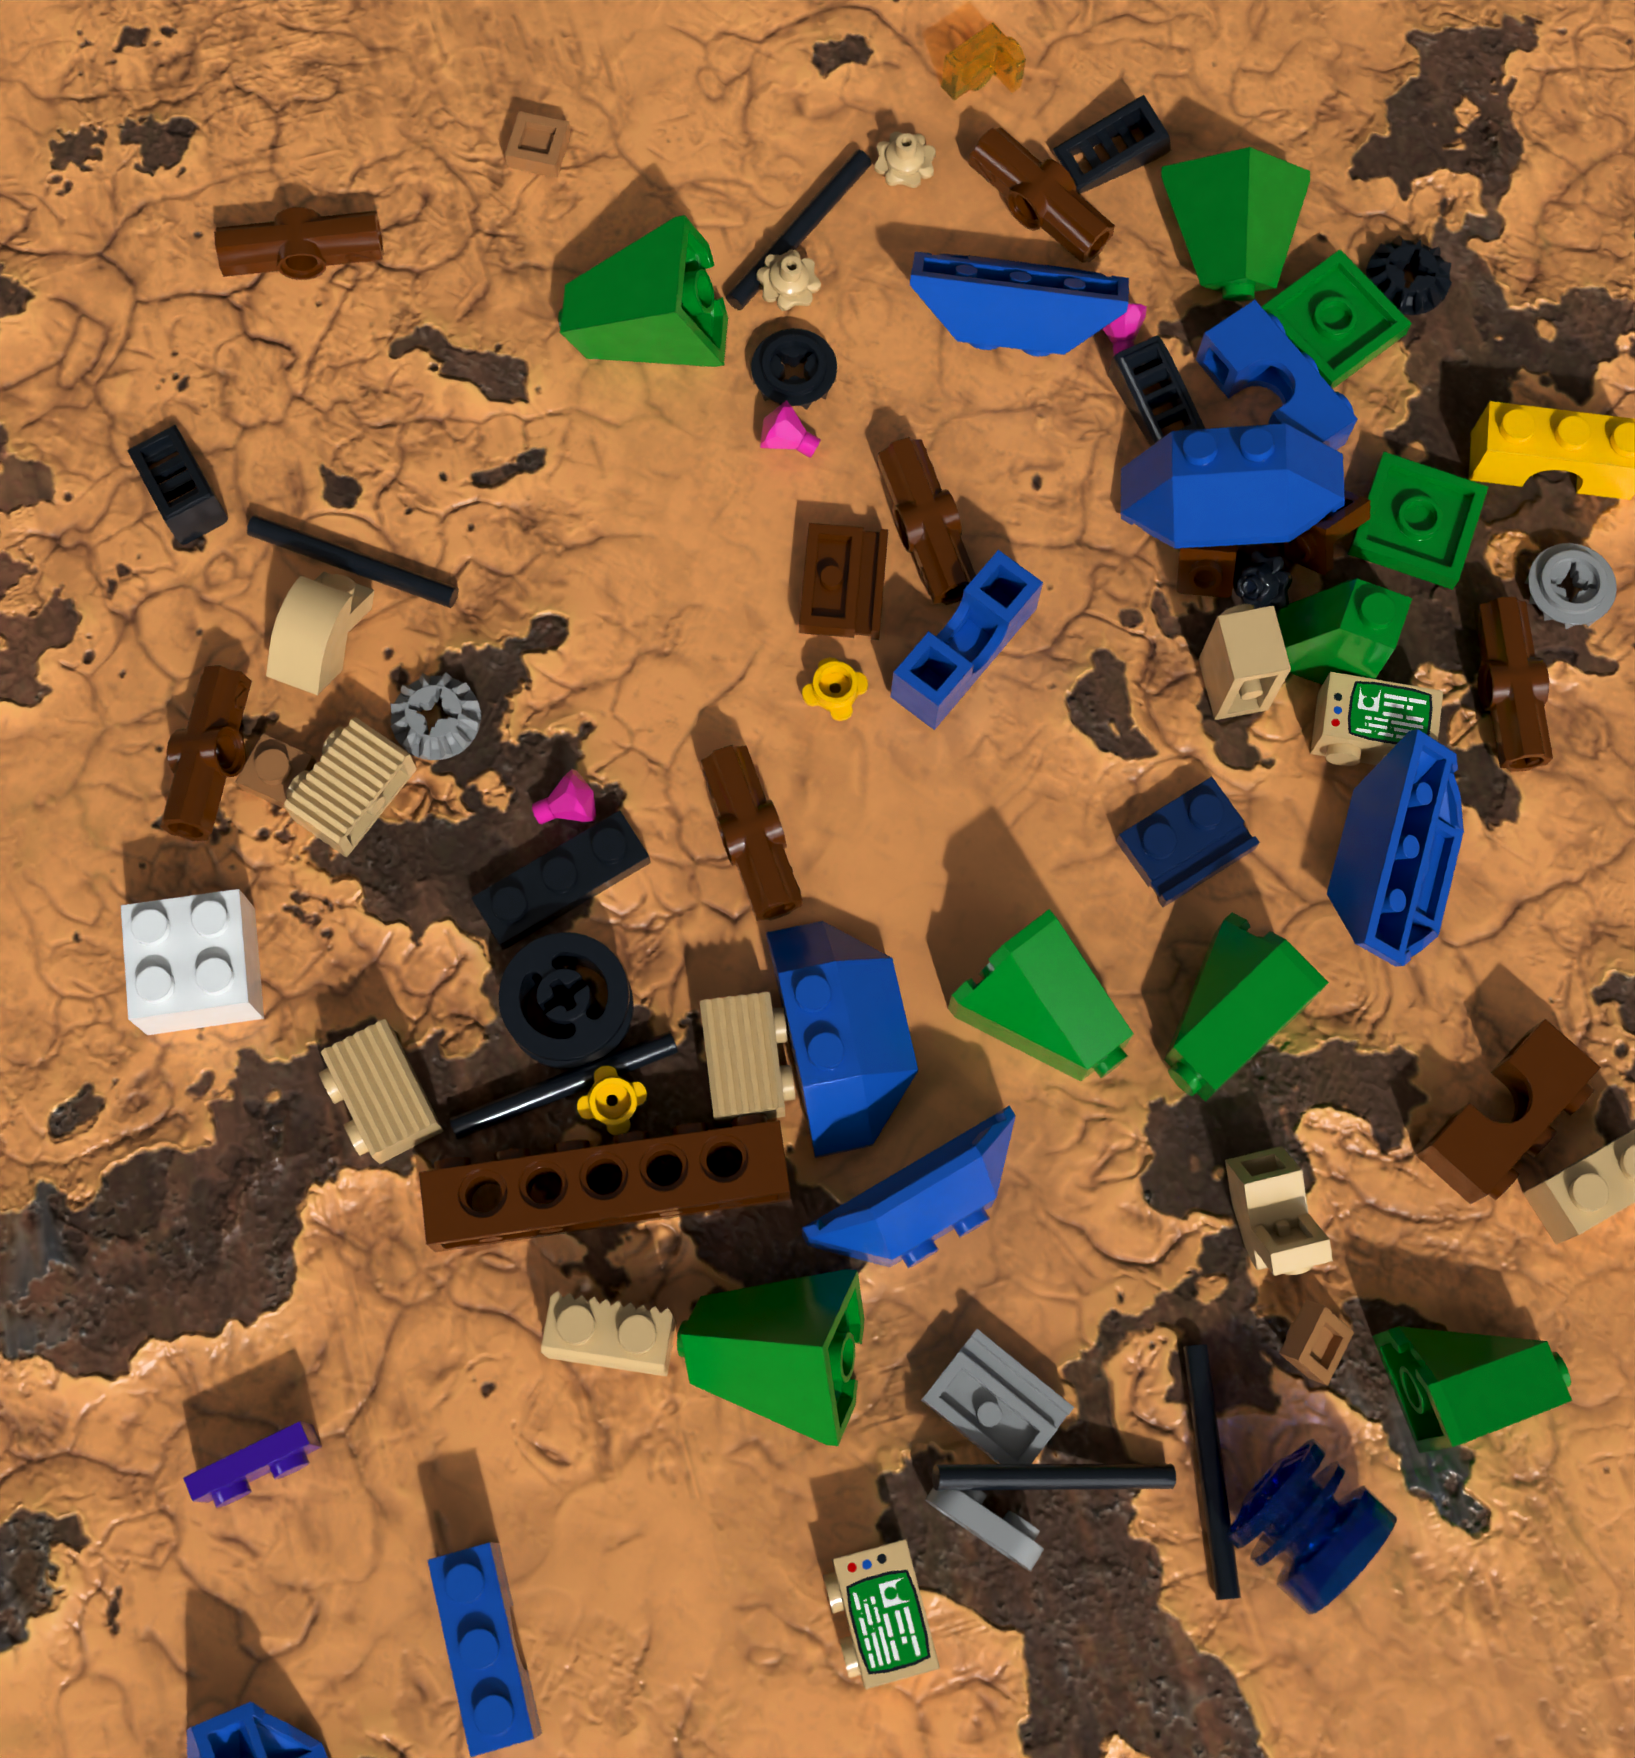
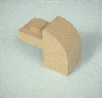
M323 572L315 580L300 576L286 595L277 615L270 640L266 677L318 696L343 670L347 634L372 609L375 590L356 584L351 578L340 574Z
M1282 1146L1225 1160L1235 1216L1247 1253L1257 1270L1268 1268L1273 1276L1280 1274L1298 1275L1309 1271L1315 1265L1333 1261L1330 1239L1308 1213L1302 1169Z

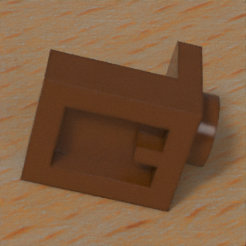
M1344 489L1345 506L1334 513H1328L1316 525L1290 542H1284V556L1286 559L1322 575L1330 572L1334 568L1333 543L1370 519V500Z
M1238 545L1180 548L1177 592L1188 595L1231 597Z

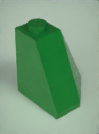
M1252 147L1162 166L1161 178L1200 285L1222 292V299L1227 301H1249L1255 298V292L1277 288L1310 183V171Z
M685 215L677 216L565 284L563 308L560 309L558 315L560 333L586 359L706 367L724 366L728 315L723 297L714 298L713 285L706 272V269L715 266L709 243Z
M1356 578L1343 581L1292 602L1285 608H1278L1276 616L1291 667L1289 673L1323 685L1330 672L1376 679L1396 648L1412 598Z
M1050 909L1005 942L988 958L990 962L979 973L983 979L976 984L970 978L951 995L948 1009L955 1018L1079 1081L1084 1080L1094 1071L1100 1078H1103L1128 1057L1123 1048L1126 1047L1134 1033Z
M1233 912L1222 921L1212 937L1164 1058L1171 1066L1168 1072L1177 1086L1190 1096H1194L1197 1093L1205 1102L1293 1021L1329 983L1285 938L1271 931L1264 937H1257L1247 932L1251 927L1248 920Z
M844 1269L701 1296L689 1319L681 1323L677 1335V1350L679 1356L685 1358L689 1383L825 1445L839 1446L855 1408L858 1381L850 1378L855 1363V1343L862 1344L865 1321L858 1270Z
M1400 1326L1372 1336L1419 1453L1453 1448L1572 1401L1567 1389L1571 1385L1568 1368L1562 1357L1557 1352L1551 1351L1547 1341Z

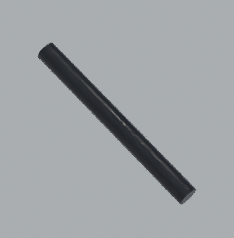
M856 150L729 291L726 299L733 308L741 311L763 287L757 280L756 273L758 269L765 267L764 261L766 256L769 254L782 255L789 250H796L872 165L871 159L865 152Z
M253 515L248 523V536L448 608H452L457 600L459 589L453 585L258 515Z
M668 1031L452 1116L449 1120L457 1140L592 1087L594 1084L593 1074L601 1066L609 1065L614 1067L618 1076L674 1055L678 1053V1049L671 1032Z
M1205 1344L1183 1347L1215 1597L1216 1600L1241 1598L1208 1347Z
M938 1464L933 1467L932 1482L936 1491L1173 1489L1176 1484V1471L1173 1464Z

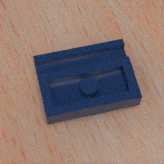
M1213 777L1205 780L1120 833L1116 840L1148 887L1151 886L1159 897L1158 902L1163 908L1254 851L1260 843L1256 836L1252 837L1243 825L1245 821Z

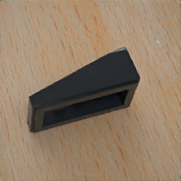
M1145 95L1140 96L1053 148V154L1073 178L1078 194L1151 163L1171 151L1170 136ZM1137 127L1145 137L1139 142L1135 140L1130 132ZM1119 135L1127 147L1122 152L1118 151L1112 141L1113 138ZM1102 144L1110 157L1104 163L1100 161L1093 147ZM1083 152L1092 167V170L1085 174L1073 157Z
M1159 335L1125 349L1112 358L1108 376L1150 446L1165 437L1161 429L1182 420L1185 427L1177 431L1205 429L1178 369ZM1157 383L1162 387L1146 396L1142 391ZM1171 402L1173 408L1154 416L1152 410Z
M176 425L127 450L162 518L180 544H188L228 521V516ZM178 451L179 455L153 469L150 468L154 463Z

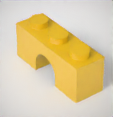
M1489 401L1471 431L1468 480L1523 487L1527 479L1536 473L1562 470L1577 474V494L1631 500L1635 495V419Z

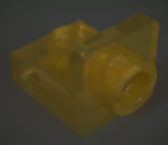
M991 23L945 55L941 87L955 101L969 90L977 91L981 89L994 74L1013 93L1022 85L1026 63L1023 50L1014 38L1006 37L994 23Z

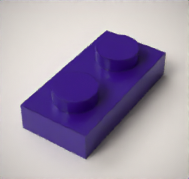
M299 1421L183 1477L192 1501L205 1503L213 1501L215 1507L219 1508L250 1494L252 1490L249 1482L270 1472L274 1480L306 1467L309 1464L307 1454L322 1446L313 1424Z

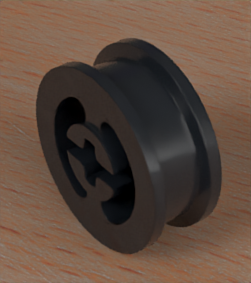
M570 932L554 933L530 942L510 961L502 976L499 988V1009L502 1020L511 1036L529 1057L542 1065L555 1069L572 1070L612 1054L626 1037L633 1019V992L621 963L608 947L596 939L583 934ZM583 966L595 971L606 981L608 1000L600 1018L593 1020L597 1005L588 985L586 986L582 976L574 970L561 969L562 967ZM539 984L537 1002L552 1026L564 1033H575L572 1037H547L530 1026L527 1016V1002L535 985ZM567 992L569 996L574 998L577 1005L572 1010L567 1011L565 1007L560 1005L557 999L560 994Z

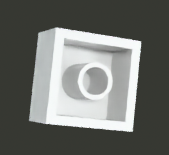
M240 889L121 905L128 1020L145 1034L153 1035L264 1019L255 907Z

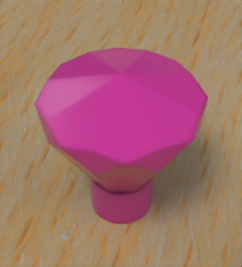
M1129 302L1127 312L1103 328V331L1113 344L1114 356L1134 346V341L1146 317V306Z
M786 400L764 418L760 448L796 449L805 456L812 457L821 439L805 430L792 406Z
M571 769L562 778L549 797L532 803V810L539 824H544L556 818L580 822L595 821L596 818L593 790L579 772Z

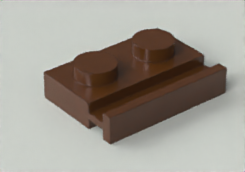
M809 523L799 633L854 638V635L871 636L872 640H879L888 529H880V532L863 531L864 527Z

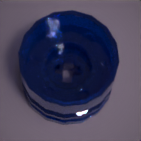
M1314 1438L1305 1442L1289 1456L1278 1460L1267 1470L1245 1496L1239 1514L1226 1533V1538L1238 1549L1245 1547L1259 1534L1263 1533L1250 1555V1561L1257 1567L1267 1564L1284 1552L1288 1558L1277 1577V1586L1308 1615L1315 1614L1326 1607L1352 1583L1381 1549L1397 1522L1396 1514L1365 1485L1357 1487L1340 1500L1334 1496L1345 1475V1467L1339 1461L1330 1463L1315 1477L1312 1476L1326 1455V1449Z

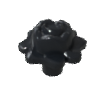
M1259 550L1253 551L1250 555V560H1244L1239 563V579L1237 580L1235 592L1237 596L1243 599L1244 604L1254 605L1255 609L1274 606L1276 613L1278 611L1277 608L1282 609L1288 606V589L1292 583V575L1283 569L1284 561L1282 557L1278 555L1267 556Z

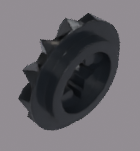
M1398 235L1388 244L1380 243L1371 256L1366 268V276L1403 315H1419L1435 309L1445 299L1452 284L1450 281L1451 263L1445 262L1442 259L1440 246L1433 249L1423 244L1421 236L1410 241L1404 240ZM1412 262L1416 267L1415 273L1417 276L1414 282L1410 283L1409 288H1405L1406 280L1404 279L1405 273L1403 270L1406 264Z
M804 329L780 330L766 337L756 348L751 363L753 384L761 391L765 401L770 399L781 405L787 400L791 406H802L807 410L812 402L820 398L826 400L830 388L836 382L837 360L831 346L819 335ZM800 363H805V379H800L794 375L788 380H783L785 377V364L796 367Z

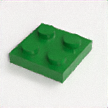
M1341 249L1261 306L1266 313H1271L1279 319L1284 327L1286 336L1300 352L1307 353L1315 361L1319 374L1332 389L1404 337L1412 324Z
M1383 452L1366 497L1370 500V519L1356 528L1348 555L1453 590L1460 579L1489 486Z

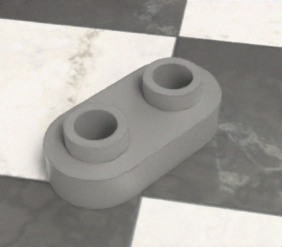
M934 1487L931 1489L925 1499L926 1502L1028 1571L1032 1570L1044 1550L1034 1541L1040 1532L1036 1527L1009 1510L1003 1519L982 1506L987 1495L981 1490L936 1491Z

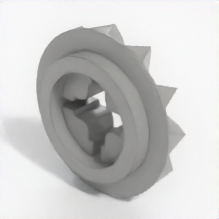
M1573 543L1554 545L1541 552L1533 561L1525 581L1530 591L1529 604H1536L1544 613V621L1554 619L1564 623L1566 629L1584 624L1589 627L1603 617L1613 605L1617 591L1616 578L1608 562L1596 551ZM1569 570L1570 578H1573V586L1582 588V591L1575 595L1572 602H1569V598L1566 597V590L1562 587H1557L1564 580Z
M446 672L442 676H428L422 673L419 680L410 685H402L400 695L395 703L390 704L391 729L396 740L408 753L421 759L443 760L461 753L472 743L480 728L481 710L476 696L466 682L462 683L452 678ZM440 697L444 712L452 716V718L438 719L435 727H431L429 735L426 718L418 712L432 710L434 703H438Z

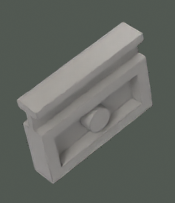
M978 1329L975 1330L921 1400L998 1464H1032L1074 1408Z

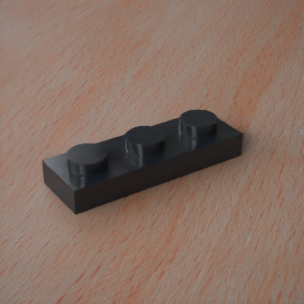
M619 810L474 895L471 899L501 949L505 950L650 864V857Z

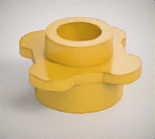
M832 657L825 658L818 663V669L814 674L813 682L803 687L802 697L808 706L818 705L829 711L834 720L844 721L852 716V705L858 695H862L867 691L868 680L863 673L855 672L848 664ZM838 685L841 690L838 693H832L830 687Z
M609 1065L601 1066L593 1074L594 1084L588 1094L581 1096L577 1101L578 1113L584 1119L595 1118L602 1122L612 1135L626 1133L630 1129L629 1119L634 1114L636 1107L646 1101V1089L640 1082L630 1083L619 1077L614 1067ZM609 1095L617 1097L616 1105L609 1106L606 1103Z

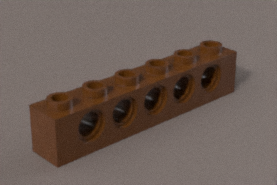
M750 1114L732 1119V1127L708 1130L707 1123L697 1122L672 1128V1136L649 1139L647 1131H633L613 1136L614 1144L590 1147L588 1140H570L555 1144L554 1153L530 1156V1149L515 1148L494 1153L495 1161L471 1164L469 1157H452L434 1162L435 1170L419 1172L426 1245L434 1252L790 1201V1187L780 1120L767 1122V1115ZM720 1150L734 1151L742 1159L740 1169L730 1177L716 1176L708 1168L710 1158ZM664 1158L674 1159L683 1167L680 1178L668 1186L657 1185L649 1179L650 1169L653 1164ZM614 1167L622 1173V1182L619 1188L607 1195L593 1192L590 1188L593 1174L600 1168ZM546 1175L560 1178L562 1180V1190L554 1201L542 1204L532 1200L531 1189L536 1180ZM485 1184L500 1186L502 1191L501 1200L493 1210L488 1212L473 1210L472 1197L479 1187Z

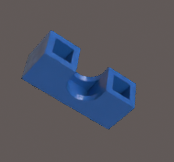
M1253 300L1204 333L1195 360L1228 399L1247 387H1265L1276 393L1283 403V406L1272 412L1268 424L1286 423L1335 450L1346 444L1358 420L1350 402L1343 394L1335 392L1319 374L1315 361L1307 353L1300 352L1286 336L1284 327L1279 319L1271 313H1266L1256 300Z
M997 550L964 589L960 605L946 626L936 636L928 631L893 672L891 698L935 730L1035 612L1043 582L1000 550Z
M489 1542L429 1559V1570L470 1757L535 1739L542 1734L529 1672L528 1669H524L514 1638L510 1613L513 1601L500 1544Z

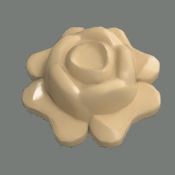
M893 132L890 135L889 142L882 141L877 144L876 150L879 157L875 163V171L878 174L885 175V181L889 186L901 184L917 188L921 183V178L929 179L933 176L934 168L932 161L936 155V149L933 146L925 145V137L923 135Z
M789 250L782 255H767L764 261L765 267L758 269L756 273L757 280L763 286V299L768 303L777 301V306L782 311H787L794 306H809L813 301L812 293L817 292L821 288V282L814 274V261L810 258L800 260V255L796 250Z

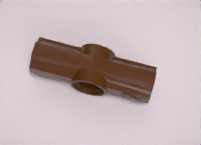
M992 127L980 138L975 149L970 153L968 165L1006 197L1009 210L1021 225L1033 231L1042 228L1081 263L1092 261L1113 236L1115 225L1076 192L1073 178L1060 163L1052 159H1046L1041 162L1001 127L998 129Z
M292 207L277 213L273 222L217 227L216 232H214L215 248L223 277L279 271L282 275L291 279L308 280L322 275L326 270V266L383 260L384 256L383 239L377 211L320 216L319 213L312 209Z
M907 437L894 441L885 450L878 453L877 462L895 505L893 513L900 540L908 553H914L933 604L949 605L962 600L964 589L974 579L976 574L961 539L962 526L955 501L949 490L941 489L922 439L914 440Z
M1500 597L1488 603L1479 604L1474 611L1482 658L1477 676L1478 697L1482 708L1485 711L1491 712L1500 768L1508 769L1510 772L1529 771L1535 767L1547 765L1553 759L1544 708L1549 695V673L1544 659L1535 656L1526 601H1520L1517 597Z
M221 665L205 666L203 674H201L187 728L176 730L168 741L167 758L174 777L160 827L173 836H180L191 841L209 840L215 824L226 778L237 776L245 764V743L239 733V728L252 680L241 671L230 670Z
M730 745L713 751L711 755L701 760L703 776L719 815L716 817L725 851L731 865H737L756 921L773 920L788 915L796 908L803 906L800 888L793 875V869L784 850L787 848L776 808L771 799L766 800L747 745Z

